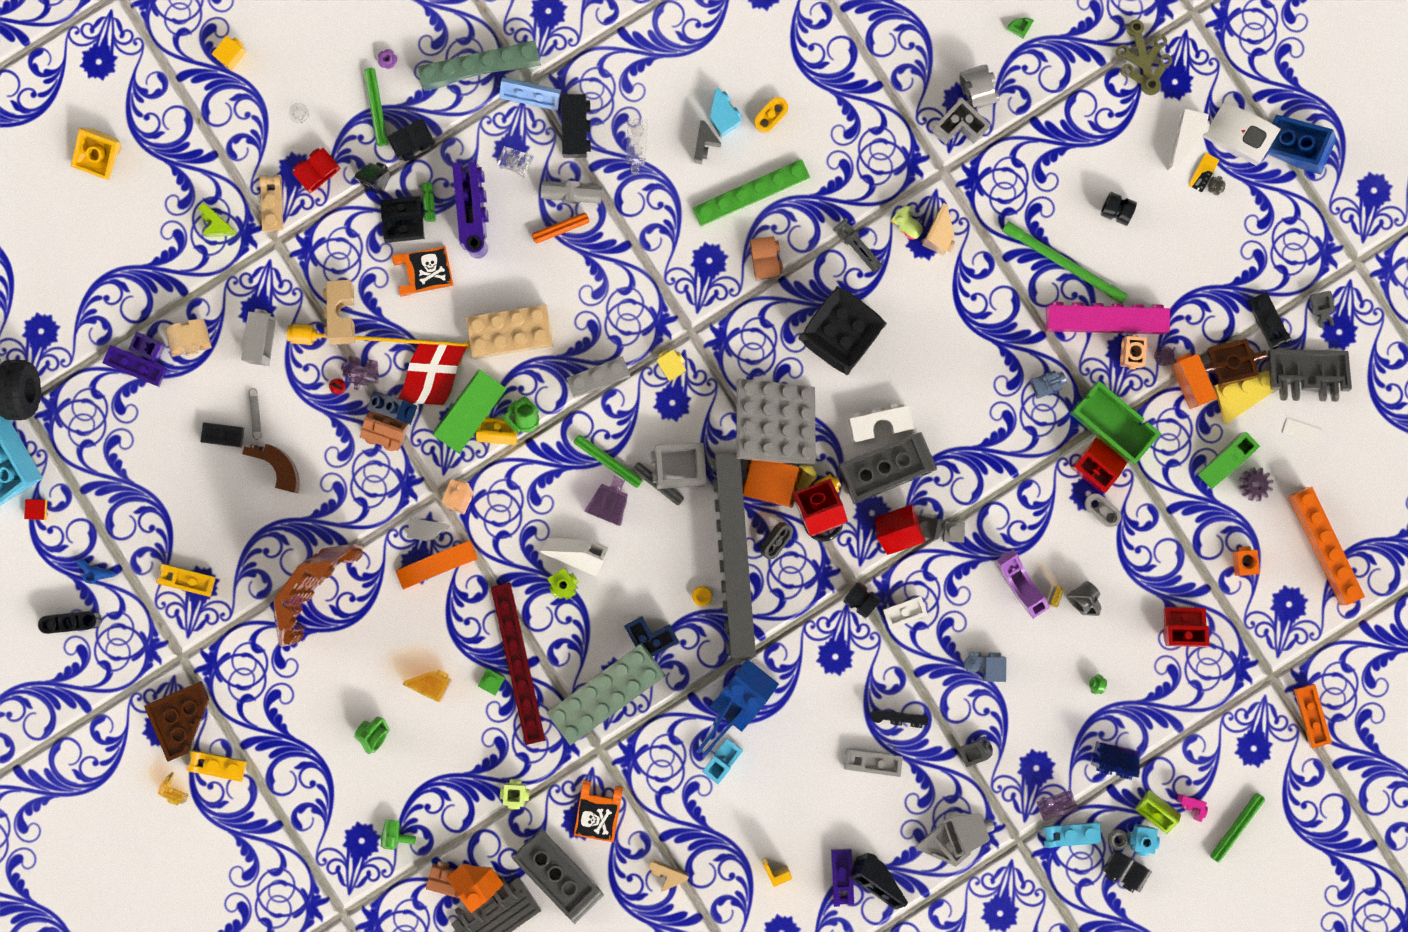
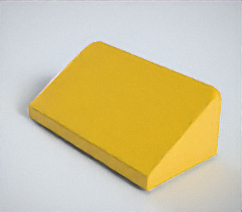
M485 418L476 431L477 442L517 444L518 433L503 419Z

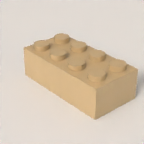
M547 305L466 317L471 352L474 359L554 347Z

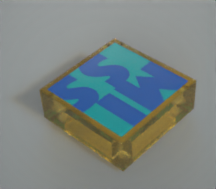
M1053 586L1048 600L1049 606L1058 607L1064 591L1063 588Z

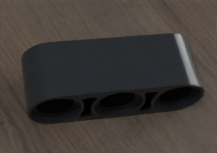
M96 611L47 615L39 619L38 628L44 634L95 629L101 625L102 617ZM89 615H92L94 618V623L91 626L86 621ZM69 617L74 621L71 628L66 623ZM49 619L53 621V628L51 630L46 626Z

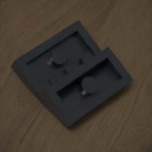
M420 196L380 200L385 243L425 239Z

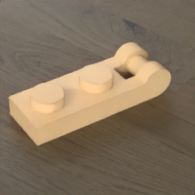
M281 174L274 175V177L260 175L262 231H284ZM268 185H275V190H268Z

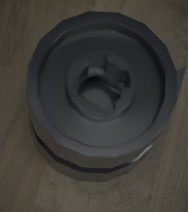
M1110 192L1100 215L1110 220L1116 218V222L1127 226L1135 212L1137 202L1128 198L1123 200L1121 195Z
M858 581L849 591L843 602L850 608L856 607V612L866 619L878 605L881 598L874 592L868 593V588Z

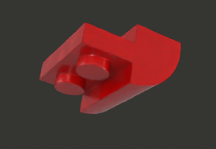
M1164 608L1165 629L1163 630V638L1166 646H1210L1209 626L1206 624V608Z

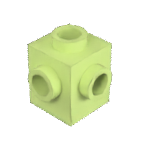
M510 779V782H506L504 787H501L500 799L503 800V805L508 806V809H520V806L523 807L525 805V801H529L530 789H526V784L522 783V780ZM518 790L519 796H513L512 791Z

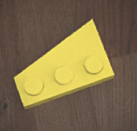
M1269 370L1260 372L1258 378L1221 387L1218 385L1214 386L1224 424L1229 423L1275 391L1270 388Z

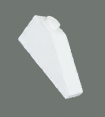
M1188 109L1181 112L1168 171L1172 172L1204 133L1208 132L1210 121H1207L1209 114Z

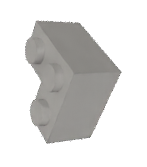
M961 98L933 127L932 132L945 145L959 131L975 144L991 125Z

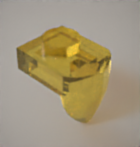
M171 772L160 784L157 794L167 798V802L173 805L185 803L189 794L170 787L174 772Z

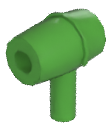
M385 819L382 835H380V846L384 849L393 850L396 849L398 842L415 844L416 836L399 834L400 821Z

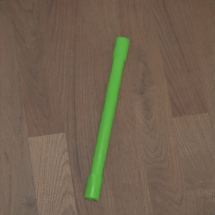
M1008 221L1004 226L1002 232L1015 240L1021 241L1104 292L1116 302L1122 304L1126 299L1127 293L1114 285L1108 284L1046 246L1013 223Z

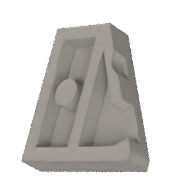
M943 823L914 846L917 850L955 867L971 854L968 853L956 858Z

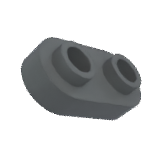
M786 522L778 523L760 547L761 555L769 560L776 558L791 539L793 528Z

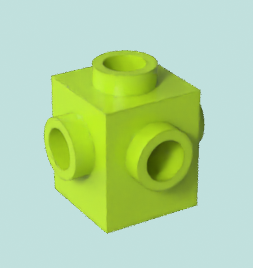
M563 568L547 578L551 584L549 590L555 598L558 596L560 599L565 598L568 600L576 595L575 590L578 589L576 584L579 581L573 572L569 574L567 569ZM563 581L567 583V587L565 589L561 587V583Z

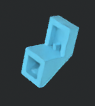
M727 738L702 772L719 784L743 750Z

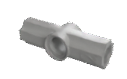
M542 181L541 199L562 200V202L569 204H579L580 202L601 204L602 186L587 185L577 181H564V183Z

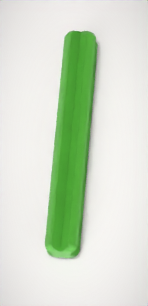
M367 68L364 70L376 143L378 146H386L388 141L376 71L374 68Z
M578 435L575 438V445L634 487L638 488L643 480L638 475L583 436Z
M1258 793L1254 794L1211 853L1210 857L1214 861L1221 862L1265 802L1263 796Z

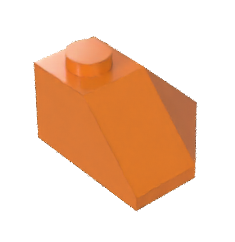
M462 864L446 876L470 913L487 902L504 885L492 867Z

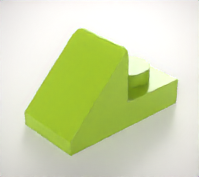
M205 203L198 208L202 212L200 216L210 224L202 233L204 236L219 237L235 236L237 234L231 226Z

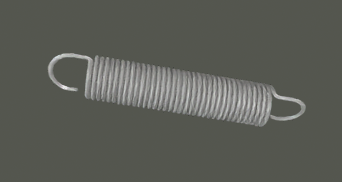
M249 390L252 431L261 432L258 396H250Z

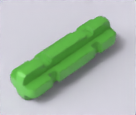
M430 182L422 183V191L424 192L422 194L423 208L426 212L424 213V219L426 222H434L436 215L434 212V194L432 193L433 184Z

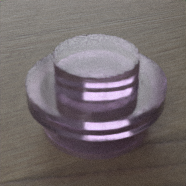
M1161 346L1156 349L1154 359L1158 365L1168 366L1174 361V351L1170 347Z

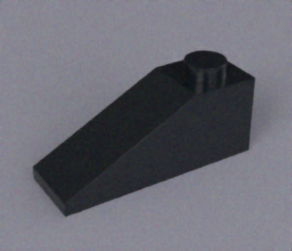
M379 162L376 165L369 163L358 171L354 178L363 188L382 196L391 173L384 164Z
M866 853L856 858L849 878L895 910L907 906L908 901L885 864L876 855Z

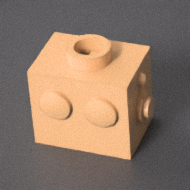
M1132 335L1122 339L1120 367H1128L1135 370L1145 366L1147 338Z
M450 480L442 499L445 508L463 515L465 514L473 495L469 483L462 480Z

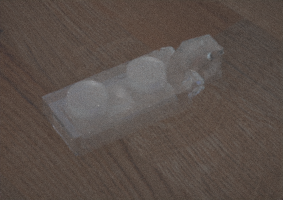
M628 118L626 159L627 164H631V175H639L640 165H645L648 119Z

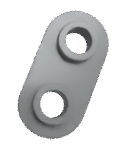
M1091 494L1085 499V509L1104 526L1114 527L1120 523V511L1102 495ZM1093 500L1098 503L1096 508H1093L1091 505ZM1108 513H1111L1113 515V519L1111 521L1107 519Z

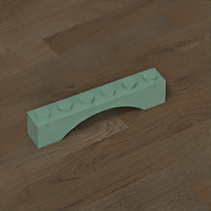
M533 40L417 66L421 86L424 91H428L482 74L506 70H522L540 66L541 63L536 42Z

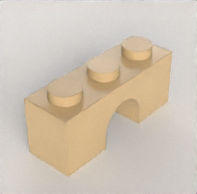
M351 280L326 281V288L323 289L324 300H327V307H324V318L327 319V326H324V336L331 345L355 343V324L352 318L339 317V312L345 306H354V286Z

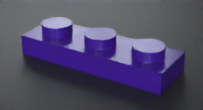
M112 345L109 346L102 362L107 366L157 387H160L167 368Z

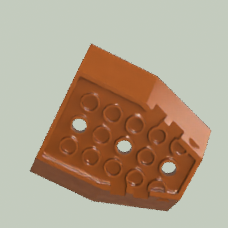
M348 544L322 548L312 558H308L298 565L274 598V619L278 643L281 647L294 645L295 643L298 644L304 636L302 632L305 628L298 624L295 619L303 610L301 606L305 601L308 602L315 594L313 589L316 585H321L326 578L328 579L335 570L334 566L339 560L342 563L357 562L364 553L362 551L363 545Z

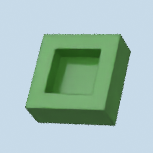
M487 668L478 687L496 696L506 677Z

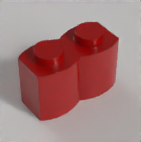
M324 148L315 149L309 155L310 158L305 162H299L292 172L309 194L317 190L325 181L333 177L341 169Z

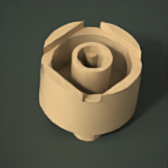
M204 319L189 320L188 323L184 324L180 322L165 328L172 357L182 355L183 352H186L187 356L198 353V349L207 350L212 348Z

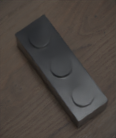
M562 94L563 158H587V152H591V140H587V132H591V120H587V112H591L590 100H587L586 94Z

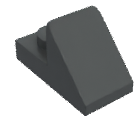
M703 120L700 121L694 163L702 164L703 159H707L709 147H705V145L721 147V142Z

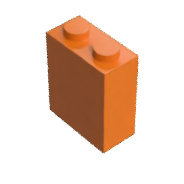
M1190 352L1175 359L1176 363L1172 364L1171 367L1189 409L1217 399L1199 354L1192 356Z
M749 460L746 470L748 472L747 480H744L742 484L743 496L793 508L795 503L793 493L798 490L802 469L784 463Z

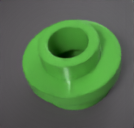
M1100 674L1092 677L1089 682V688L1093 694H1102L1107 686V680Z

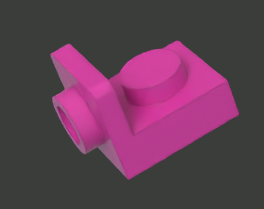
M1181 794L1178 795L1177 802L1182 804V808L1194 811V808H1196L1193 819L1202 822V819L1206 817L1208 812L1207 802Z

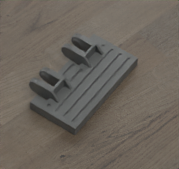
M1270 349L1268 351L1271 390H1279L1280 400L1286 401L1288 397L1287 384H1291L1293 401H1299L1300 398L1299 382H1301V390L1318 391L1320 401H1326L1327 385H1330L1331 400L1333 402L1339 400V383L1341 391L1349 392L1352 389L1348 351Z
M502 876L500 877L504 883L502 887L508 893L506 897L503 898L499 891H497L487 902L479 907L482 912L481 914L477 909L472 912L474 919L471 921L468 920L463 910L457 907L455 912L459 918L451 923L456 932H512L541 912V908L519 876L511 881L516 889L514 891Z

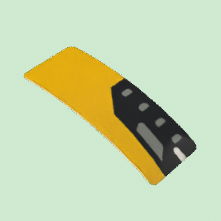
M1205 153L1189 186L1203 192L1219 159Z

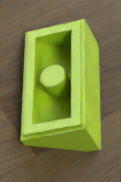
M1150 790L1135 807L1138 813L1166 834L1180 822L1181 814Z

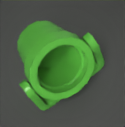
M525 396L521 397L518 401L515 400L507 408L508 412L503 416V420L516 433L520 431L525 433L532 432L538 427L540 422L539 409ZM511 414H514L513 422L508 418Z
M377 716L371 723L363 721L357 728L354 738L362 744L367 754H371L380 748L390 729L385 719Z

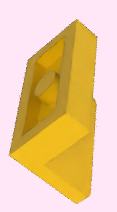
M762 859L773 887L792 879L788 866L772 872L767 859Z

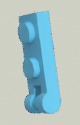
M1099 822L1043 827V833L1046 835V841H1044L1045 848L1101 843ZM1055 832H1059V839L1054 840Z

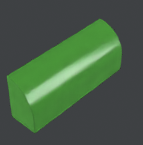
M478 369L431 434L460 454L507 388Z

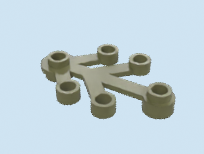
M1133 20L1127 26V33L1134 37L1139 57L1131 53L1126 45L1118 46L1115 53L1117 57L1124 58L1143 70L1144 76L1135 72L1131 64H1125L1120 72L1122 76L1129 77L1141 84V89L1146 95H1155L1161 89L1159 79L1166 67L1171 65L1172 57L1164 54L1159 59V66L1153 74L1151 65L1161 48L1167 44V38L1164 35L1157 36L1154 40V46L1147 55L1142 36L1144 24L1140 20ZM1137 24L1140 29L1134 30L1133 25ZM1162 39L1164 44H1158L1157 40ZM1123 48L1125 54H1120L1119 49ZM1167 58L1169 63L1164 64L1162 59ZM1125 67L1130 69L1129 74L1124 72ZM1148 82H1153L1155 87L1150 88Z

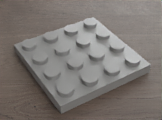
M739 378L737 380L736 458L814 466L816 464L815 387Z

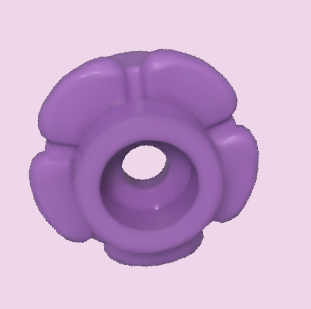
M390 49L381 51L378 54V64L382 68L391 69L397 63V56Z

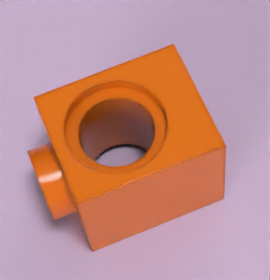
M1251 546L1238 547L1239 551L1233 552L1235 576L1260 574L1258 550H1251ZM1245 555L1250 559L1248 566H1244L1242 563V558Z

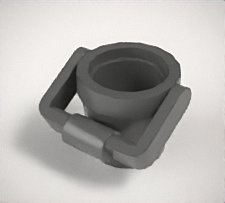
M1085 581L1067 595L1068 601L1081 615H1100L1102 608L1098 598L1101 594L1091 582Z

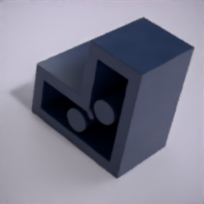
M641 616L624 626L635 647L643 643L652 657L679 643L670 624L652 633L644 617Z

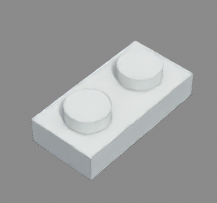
M921 596L883 609L889 629L928 615Z

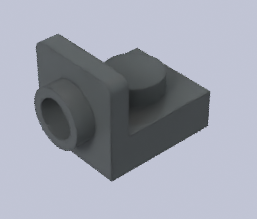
M917 515L925 538L938 540L939 536L943 535L944 524H942L941 519Z
M985 736L958 748L966 767L988 760L993 755V747Z

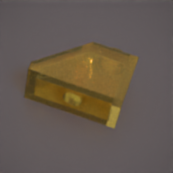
M438 669L437 672L432 671L404 681L403 685L432 700L441 702L452 679L448 678V673Z

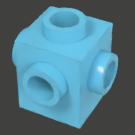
M1134 824L1133 833L1129 835V845L1132 850L1136 851V855L1148 857L1149 853L1155 854L1160 844V838L1157 837L1158 829Z

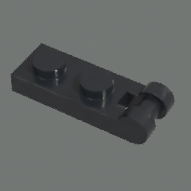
M1267 292L1247 301L1271 349H1278L1279 345L1283 343L1286 345L1292 342ZM1277 331L1279 337L1274 338L1272 333Z
M873 710L870 713V718L875 723H880L882 720H890L892 725L902 726V723L905 722L911 723L910 727L922 728L923 725H928L929 717L924 715L884 710Z

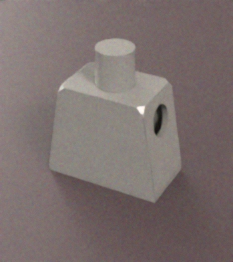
M980 813L953 816L943 820L956 858L968 854L990 841L988 832L994 830L993 822L990 819L983 821Z

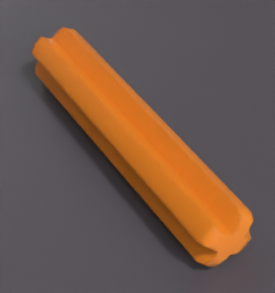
M584 212L532 233L535 243H540L588 224V215Z

